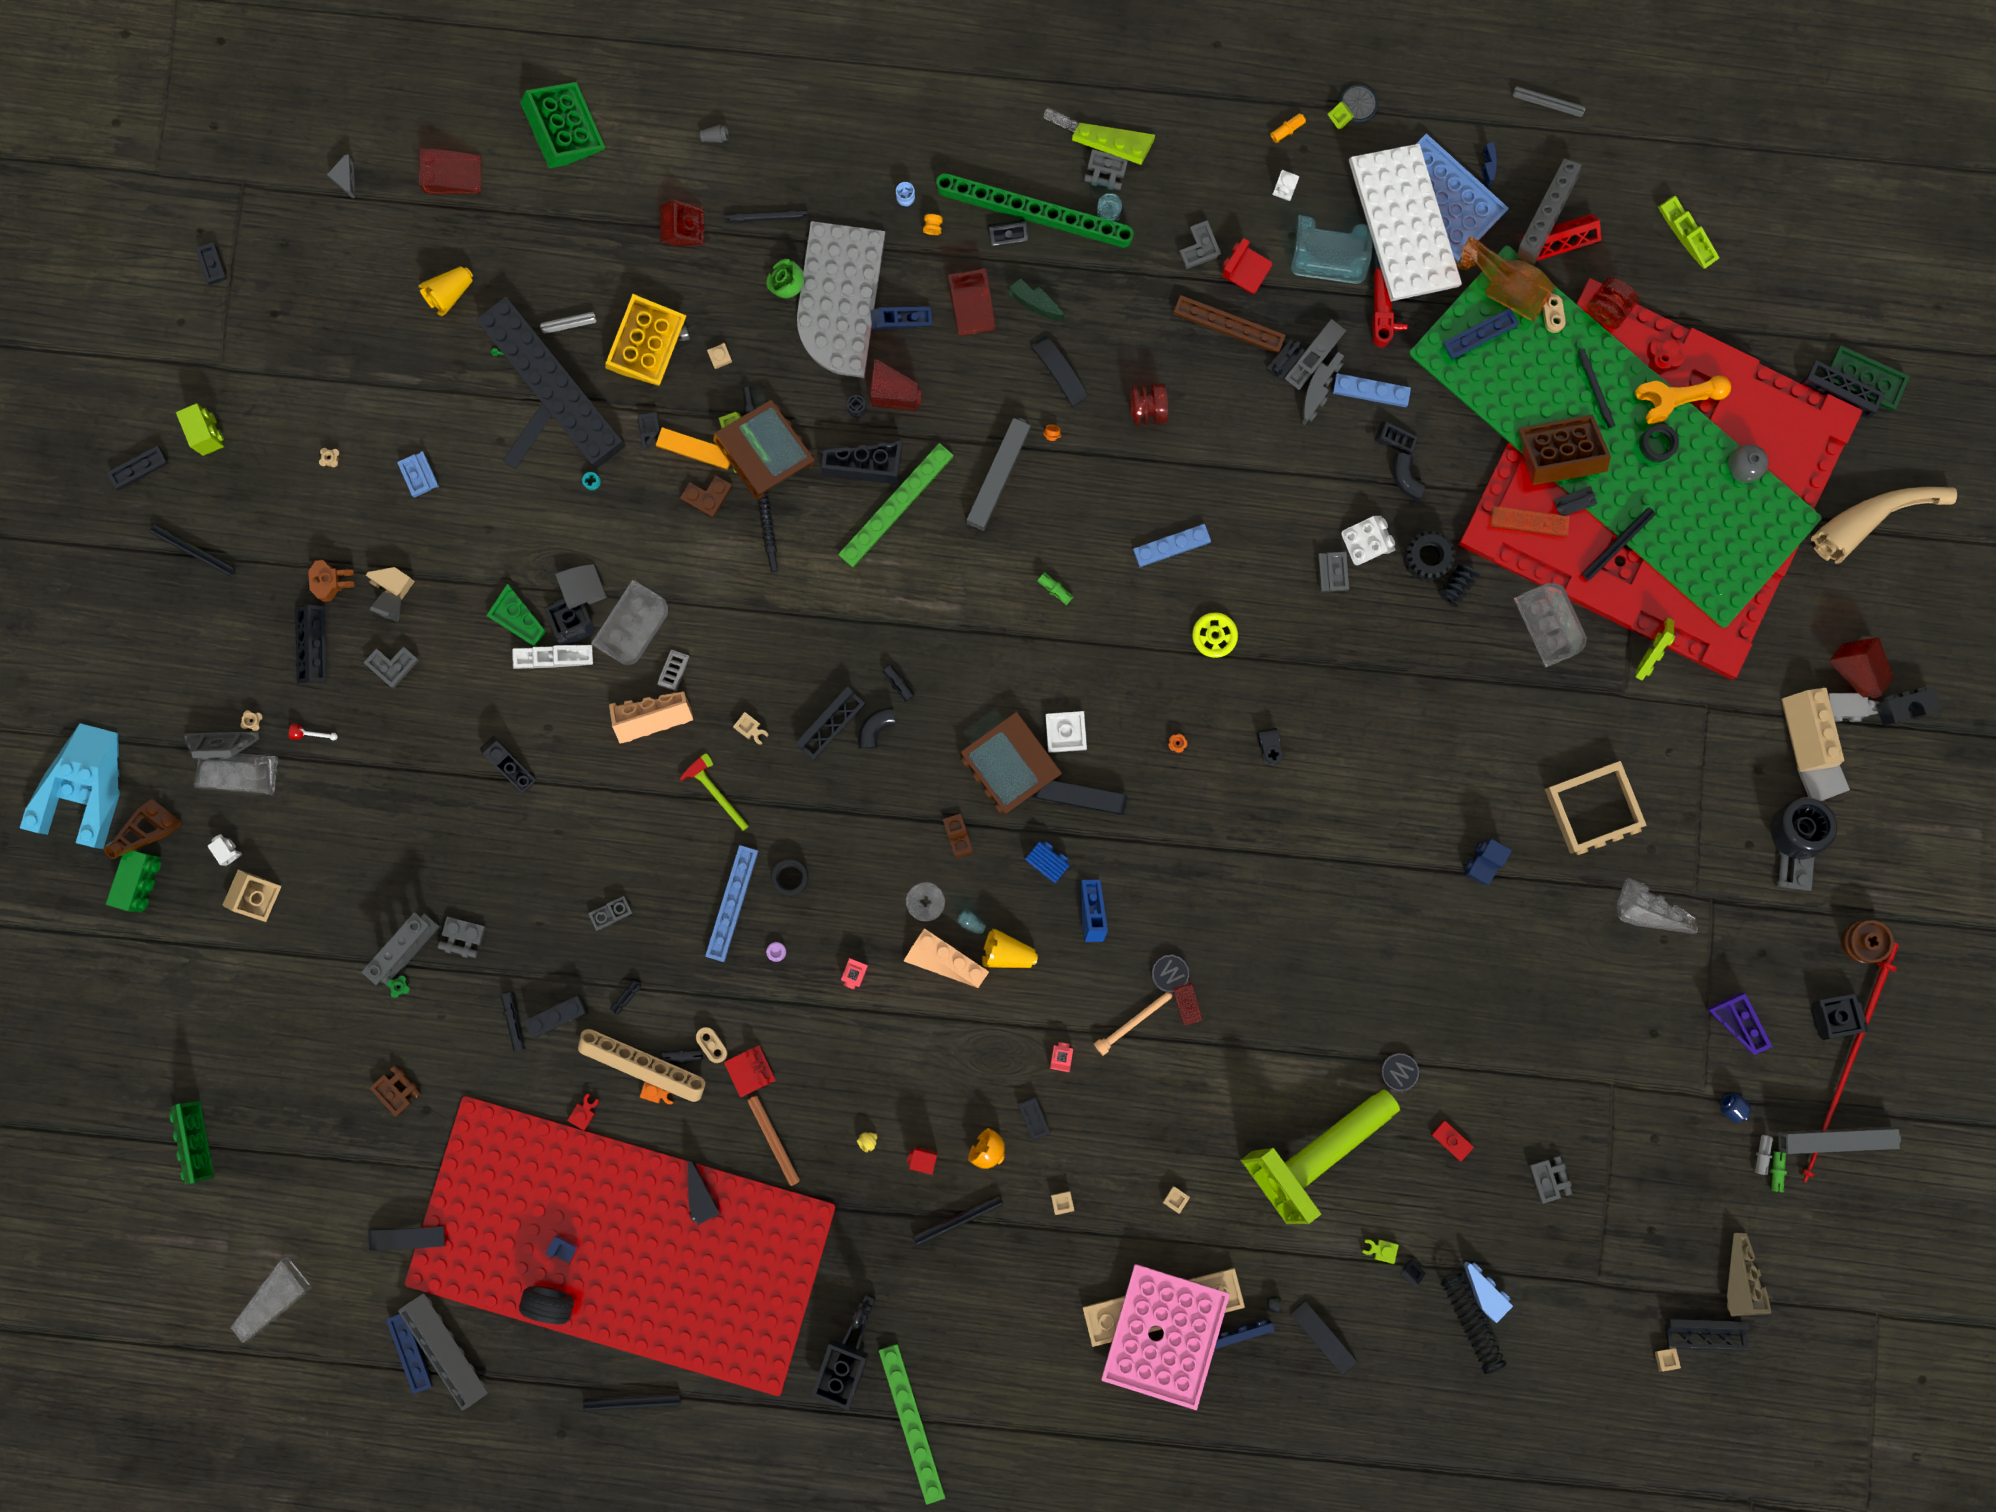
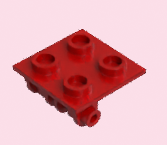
M756 1046L724 1062L740 1098L776 1081L760 1046Z

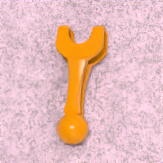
M1721 375L1714 376L1702 384L1680 388L1668 387L1662 382L1652 381L1640 385L1635 390L1637 399L1649 400L1655 405V408L1651 409L1645 418L1648 424L1664 422L1673 409L1679 405L1697 400H1707L1709 397L1714 400L1726 398L1731 391V383L1726 377Z

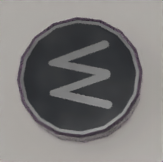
M1170 954L1156 960L1152 966L1151 977L1158 989L1163 992L1174 993L1186 986L1189 981L1190 971L1185 960L1180 956Z
M1405 1053L1389 1055L1380 1067L1383 1083L1394 1091L1404 1092L1410 1090L1417 1084L1420 1069L1417 1062L1412 1056Z

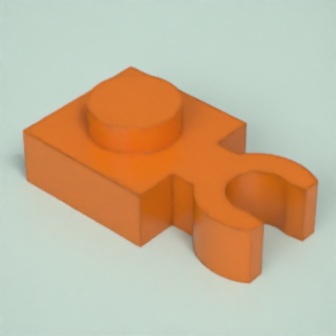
M644 1082L640 1098L659 1103L662 1098L667 1104L674 1103V1101L668 1099V1094L671 1092Z

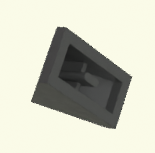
M345 155L327 175L351 198H356L354 161L349 155Z
M383 591L370 610L382 617L398 622L401 598Z

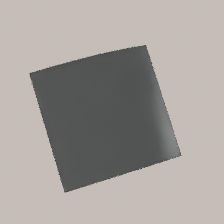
M594 564L575 567L555 574L569 609L586 602L590 605L607 598Z

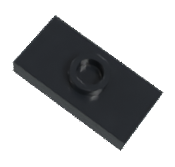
M1036 1097L1018 1104L1032 1141L1051 1134Z

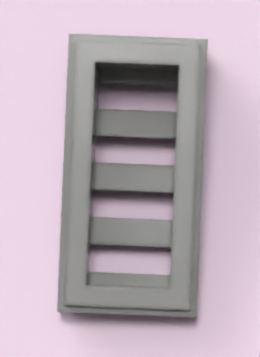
M671 650L657 685L677 692L690 656ZM673 657L683 659V662L674 661ZM674 664L680 666V669L678 670L670 667V665ZM668 671L677 673V676L668 674ZM669 678L675 681L674 683H670L665 681V679Z

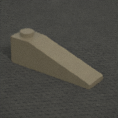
M1734 1233L1727 1292V1308L1731 1316L1771 1313L1766 1287H1762L1758 1277L1761 1276V1273L1754 1266L1755 1255L1747 1233Z

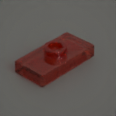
M1192 983L1173 988L1183 1025L1186 1026L1202 1021Z

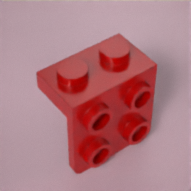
M1243 238L1241 243L1237 242L1232 249L1234 254L1231 259L1227 258L1222 266L1224 268L1222 277L1249 293L1255 294L1271 269L1272 262L1249 249L1250 241Z

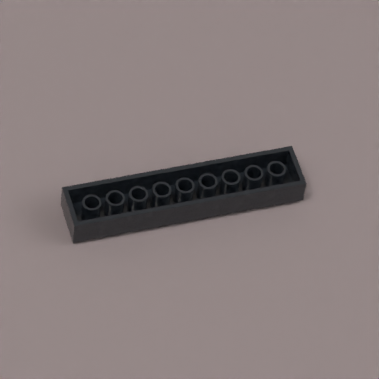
M504 297L476 319L595 469L626 447L507 297Z

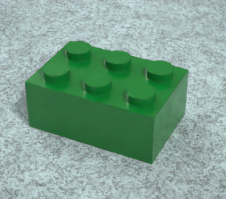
M133 850L122 855L106 905L125 911L143 913L149 902V892L155 884V874L161 867V857L139 850Z

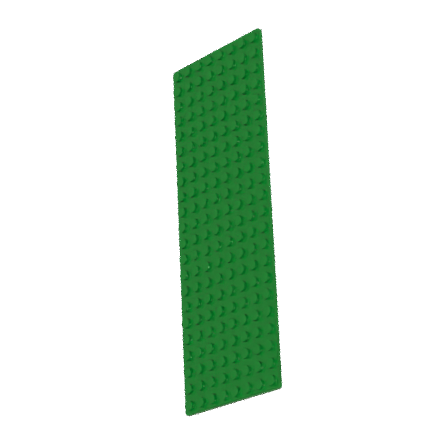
M1505 246L1409 352L1410 357L1522 454L1519 428L1593 414L1611 455L1608 472L1554 482L1568 494L1591 486L1598 504L1585 509L1617 537L1648 507L1652 508L1656 513L1655 516L1626 545L1721 628L1727 627L1820 522L1821 515L1769 470H1766L1762 477L1750 483L1739 482L1734 479L1730 468L1728 469L1727 466L1728 457L1740 445L1690 402L1675 407L1664 422L1656 423L1666 424L1677 432L1679 447L1676 453L1662 462H1652L1646 459L1641 453L1639 444L1642 434L1651 426L1656 425L1648 424L1645 418L1649 411L1655 408V405L1649 400L1637 399L1635 390L1640 385L1652 381H1659L1668 387L1671 386L1533 266L1524 260L1518 259V253L1511 247ZM1550 294L1558 295L1563 302L1566 323L1564 328L1558 333H1551L1545 327L1542 302ZM1550 301L1551 305L1556 306L1554 301ZM1511 308L1519 322L1517 327L1453 360L1450 359L1443 346L1445 341ZM1553 319L1555 324H1559L1557 319ZM1581 349H1585L1588 359L1592 363L1593 371L1607 406L1612 413L1611 416L1616 426L1608 429L1605 419L1601 415V409L1586 372L1581 365V360L1577 353ZM1660 432L1653 433L1648 440L1650 448L1658 454L1666 453L1670 447L1669 439Z

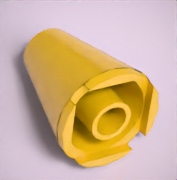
M460 266L422 282L418 287L422 288L420 293L431 308L436 307L439 310L436 313L444 316L472 283L473 275L468 268Z
M992 929L984 945L986 956H982V965L984 967L1031 968L1032 965L1036 964L1038 954L1030 946L997 929Z

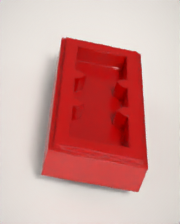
M1444 1120L1431 1134L1460 1162L1474 1148Z

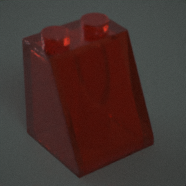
M875 360L870 393L872 407L917 412V406H921L922 390L918 389V383L883 362Z
M1879 637L1842 643L1829 660L1831 665L1863 698L1881 696L1894 678Z

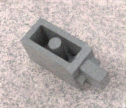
M1864 693L1828 694L1835 722H1840L1842 719H1849V722L1862 721L1861 718L1879 714L1876 704L1880 702L1868 700Z

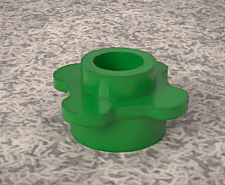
M401 975L398 979H390L387 982V986L391 989V996L394 998L403 993L407 994L410 991L405 976Z

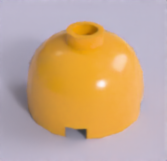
M987 1128L978 1136L977 1139L980 1141L976 1148L974 1145L971 1147L968 1160L973 1165L984 1169H989L996 1164L1002 1163L1005 1158V1143L997 1132Z

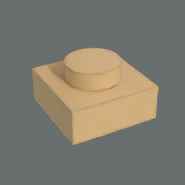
M725 343L707 350L715 369L732 363Z
M1173 1186L1163 1200V1203L1180 1214L1190 1197Z
M1070 1191L1051 1195L1055 1215L1074 1211Z
M1676 1349L1655 1352L1659 1372L1681 1368Z

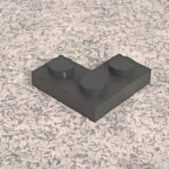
M1208 220L1191 226L1190 232L1195 245L1179 251L1186 270L1221 257V252Z
M405 647L392 660L387 658L378 649H375L364 661V664L394 689L419 659Z

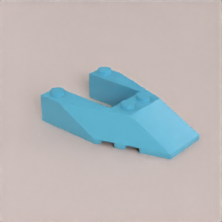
M80 723L44 774L25 809L20 829L48 835L58 800L62 798L87 805L76 843L103 849L120 795L117 757H119L118 733Z

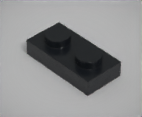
M212 242L196 248L207 283L211 285L226 280L227 276L216 244Z

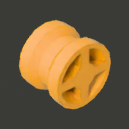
M935 214L925 215L924 221L926 223L923 227V232L929 235L941 234L940 224L943 218Z

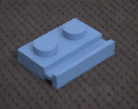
M423 451L397 462L413 497L439 487Z

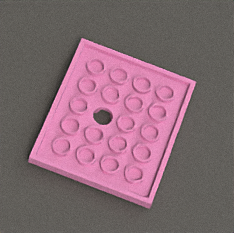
M1135 1264L1101 1381L1197 1410L1230 1293ZM1152 1326H1160L1164 1331L1163 1338L1159 1341H1153L1148 1336V1331Z

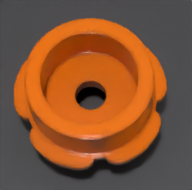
M1047 425L1043 435L1047 440L1056 441L1057 438L1061 437V429L1056 425Z
M1182 734L1172 735L1169 738L1170 743L1168 745L1172 751L1180 753L1187 747V740H1185Z

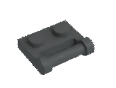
M1779 850L1781 859L1779 881L1776 882V887L1812 891L1814 857L1805 860L1792 858L1790 882H1787L1789 856Z

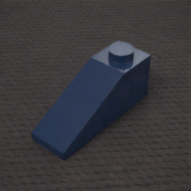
M880 307L871 310L872 330L932 326L931 307Z

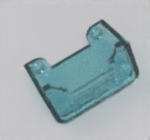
M1299 215L1291 271L1299 276L1354 284L1363 282L1366 278L1372 256V237L1369 226L1364 224L1357 225L1353 228L1352 234L1315 229L1316 222L1312 217Z

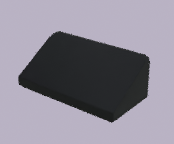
M1025 219L988 225L991 246L1028 241Z

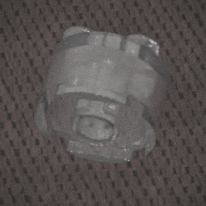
M922 882L915 885L908 892L906 906L909 913L915 919L922 922H930L942 914L945 908V897L936 885ZM928 897L931 904H928L925 908L920 901Z

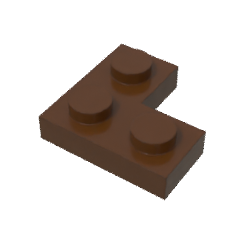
M715 475L706 491L689 482L680 499L714 518L733 486Z

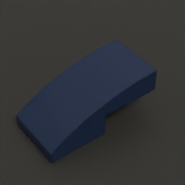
M1494 142L1486 144L1483 149L1486 163L1482 167L1481 173L1486 187H1490L1496 174L1497 156Z

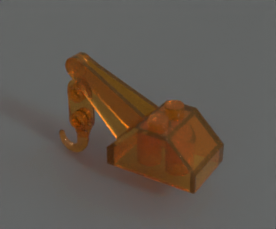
M1469 237L1462 248L1461 262H1457L1454 258L1456 266L1462 270H1468L1477 263L1491 281L1485 291V295L1535 322L1555 290L1554 284L1542 270L1525 261L1504 260L1473 237Z

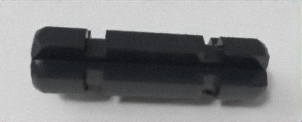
M633 980L629 988L625 989L610 1009L615 1014H619L623 1010V1006L625 1007L635 996L634 993L641 989V984Z

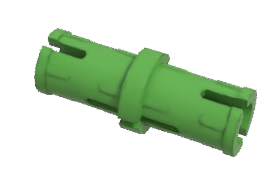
M1046 572L1037 581L1050 592V595H1054L1065 605L1074 597L1061 586L1060 582L1057 583Z
M1773 1151V1169L1770 1171L1772 1173L1771 1191L1784 1192V1176L1787 1175L1785 1170L1787 1153Z

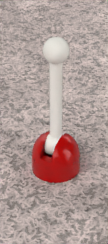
M291 724L289 729V739H301L304 735L325 737L331 740L338 738L336 733L324 734L305 731L298 724Z

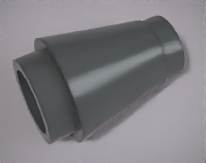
M719 124L701 130V141L716 143L728 141L729 132L727 126Z

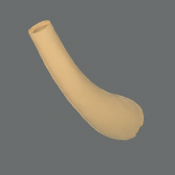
M1915 487L1891 491L1865 500L1845 510L1823 525L1811 538V541H1814L1816 544L1814 550L1823 559L1828 561L1831 558L1835 560V564H1839L1891 512L1915 504L1953 505L1957 499V490L1954 487Z

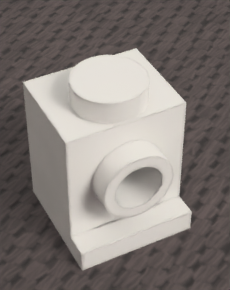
M1282 170L1273 195L1290 201L1299 176Z
M222 834L214 837L211 840L212 843L208 845V848L220 865L227 866L242 856L241 852L234 850L236 846L232 840L224 838Z

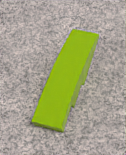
M1672 196L1658 206L1677 238L1703 269L1719 259L1702 226L1698 227L1690 212L1684 211L1676 196Z

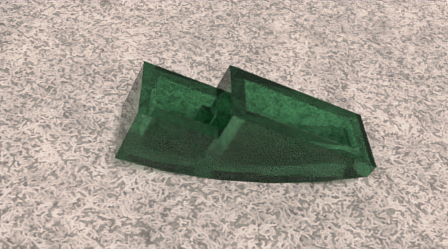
M1020 278L1009 288V294L1029 310L1058 321L1064 319L1065 313L1040 287L1033 291Z

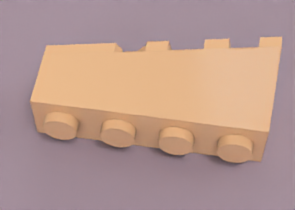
M685 692L660 695L659 699L655 700L650 697L643 698L642 702L633 703L632 700L624 701V705L619 706L616 703L609 704L612 727L620 744L693 720L691 707Z
M925 928L904 959V962L979 988L989 971Z

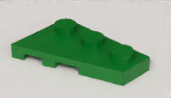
M508 584L486 615L534 647L537 646L546 632Z

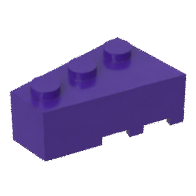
M1740 992L1706 1008L1753 1055L1773 1047L1745 993Z

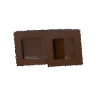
M961 813L943 819L954 857L959 858L973 853Z

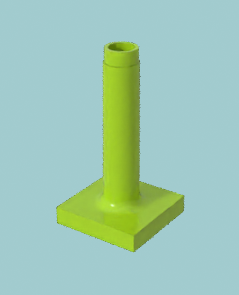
M1382 1089L1285 1163L1274 1148L1251 1151L1241 1159V1162L1286 1224H1310L1321 1213L1304 1191V1188L1388 1122L1392 1116L1400 1111V1107L1394 1097L1388 1091Z

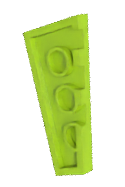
M1079 123L1072 140L1142 165L1155 140V135Z

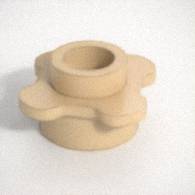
M322 448L319 464L323 467L326 465L336 467L339 461V451L337 449L328 450L327 448Z
M249 710L245 711L241 727L258 731L262 714L251 713Z

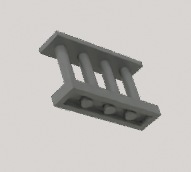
M414 912L361 973L375 985L380 981L387 985V982L390 979L393 980L440 926L427 914H423L420 917Z

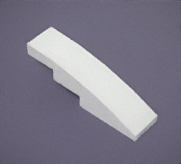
M592 645L512 649L513 669L592 665Z

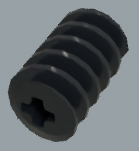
M1461 564L1457 565L1456 570L1452 572L1453 577L1448 578V583H1445L1443 586L1444 589L1439 591L1442 599L1454 607H1458L1455 601L1462 602L1460 594L1463 596L1467 595L1464 588L1471 589L1468 582L1475 583L1472 577L1479 578L1480 576L1474 569Z

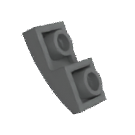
M623 896L588 913V916L597 932L631 915L632 912Z

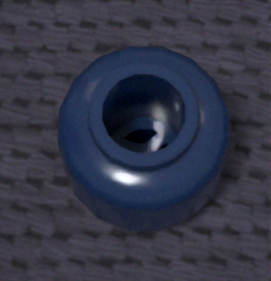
M1733 1093L1727 1094L1722 1098L1720 1103L1721 1112L1732 1122L1737 1123L1748 1119L1751 1106L1743 1097Z

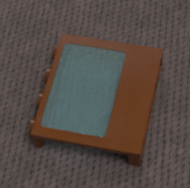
M772 400L715 432L713 439L756 501L763 497L765 491L806 466L809 469L812 468L815 461L811 450L806 449L799 434L796 435L791 422L783 417L780 407L774 404Z
M1017 712L961 751L962 757L960 760L966 768L970 766L973 770L971 775L977 783L981 781L985 787L982 790L989 799L992 797L996 802L994 806L1000 814L1004 813L1006 816L1011 810L1044 786L1062 776L1061 771Z

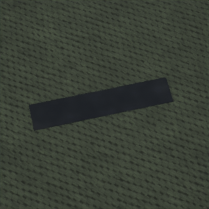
M543 403L503 460L515 469L552 416Z

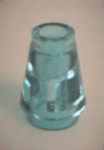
M964 909L957 919L960 927L980 935L986 928V924L970 910Z

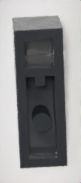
M690 1161L688 1163L690 1212L688 1213L691 1220L700 1225L721 1213V1210L695 1161Z

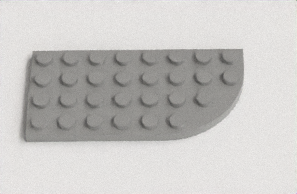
M811 221L803 272L805 279L800 292L797 313V326L801 342L812 359L823 368L840 375L865 378L872 330L871 310L875 309L885 231Z

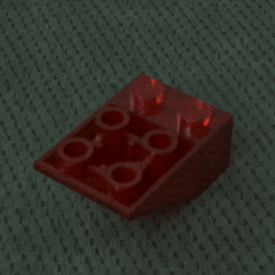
M986 268L948 275L958 335L995 330Z

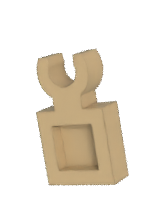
M746 712L733 726L747 739L754 736L755 742L759 745L763 744L758 739L759 735L769 736L765 730H758L761 724Z

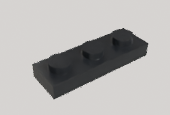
M157 445L112 469L107 474L114 488L120 490L169 463L162 449Z

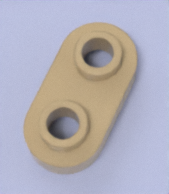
M1550 294L1542 302L1545 327L1551 333H1558L1564 328L1566 323L1563 302L1558 295ZM1550 301H1554L1556 306L1551 305ZM1553 319H1557L1559 324H1555Z
M705 1027L700 1029L696 1034V1041L709 1060L714 1063L724 1061L728 1051L718 1035L711 1028ZM706 1033L710 1035L708 1041H705L703 1038ZM716 1049H719L721 1051V1055L719 1057L715 1055Z

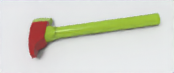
M704 754L684 772L680 780L683 781L687 777H695L700 780L743 831L749 827L748 824L705 774L704 770L711 767L713 763L710 757Z

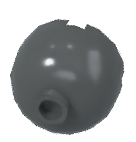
M1749 443L1741 445L1731 452L1728 457L1727 466L1728 469L1730 468L1734 479L1739 482L1750 483L1764 475L1768 468L1769 460L1763 448Z

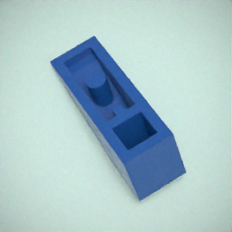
M1081 880L1084 941L1103 942L1108 928L1101 881Z

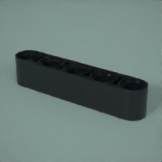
M1035 778L1034 785L1038 783L1037 778ZM1051 781L1032 795V798L1120 815H1124L1127 795L1056 781Z

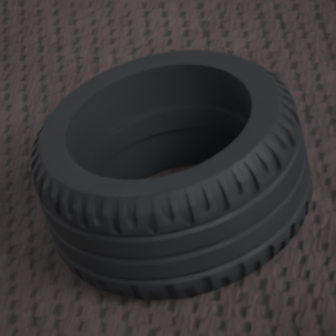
M530 1286L524 1289L522 1293L519 1311L523 1316L535 1321L549 1324H565L571 1318L574 1299L571 1295L559 1290Z

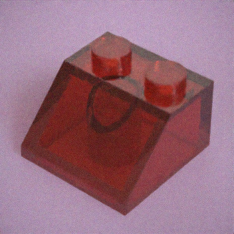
M677 200L660 205V242L674 246L704 245V208Z

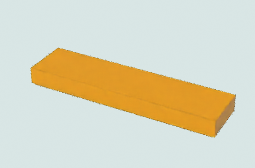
M661 428L656 442L657 447L728 470L730 463L717 445Z

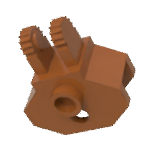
M324 560L315 561L308 571L310 591L323 602L332 601L336 593L342 591V588L355 587L352 581L341 582V577L354 575L353 570L333 569Z

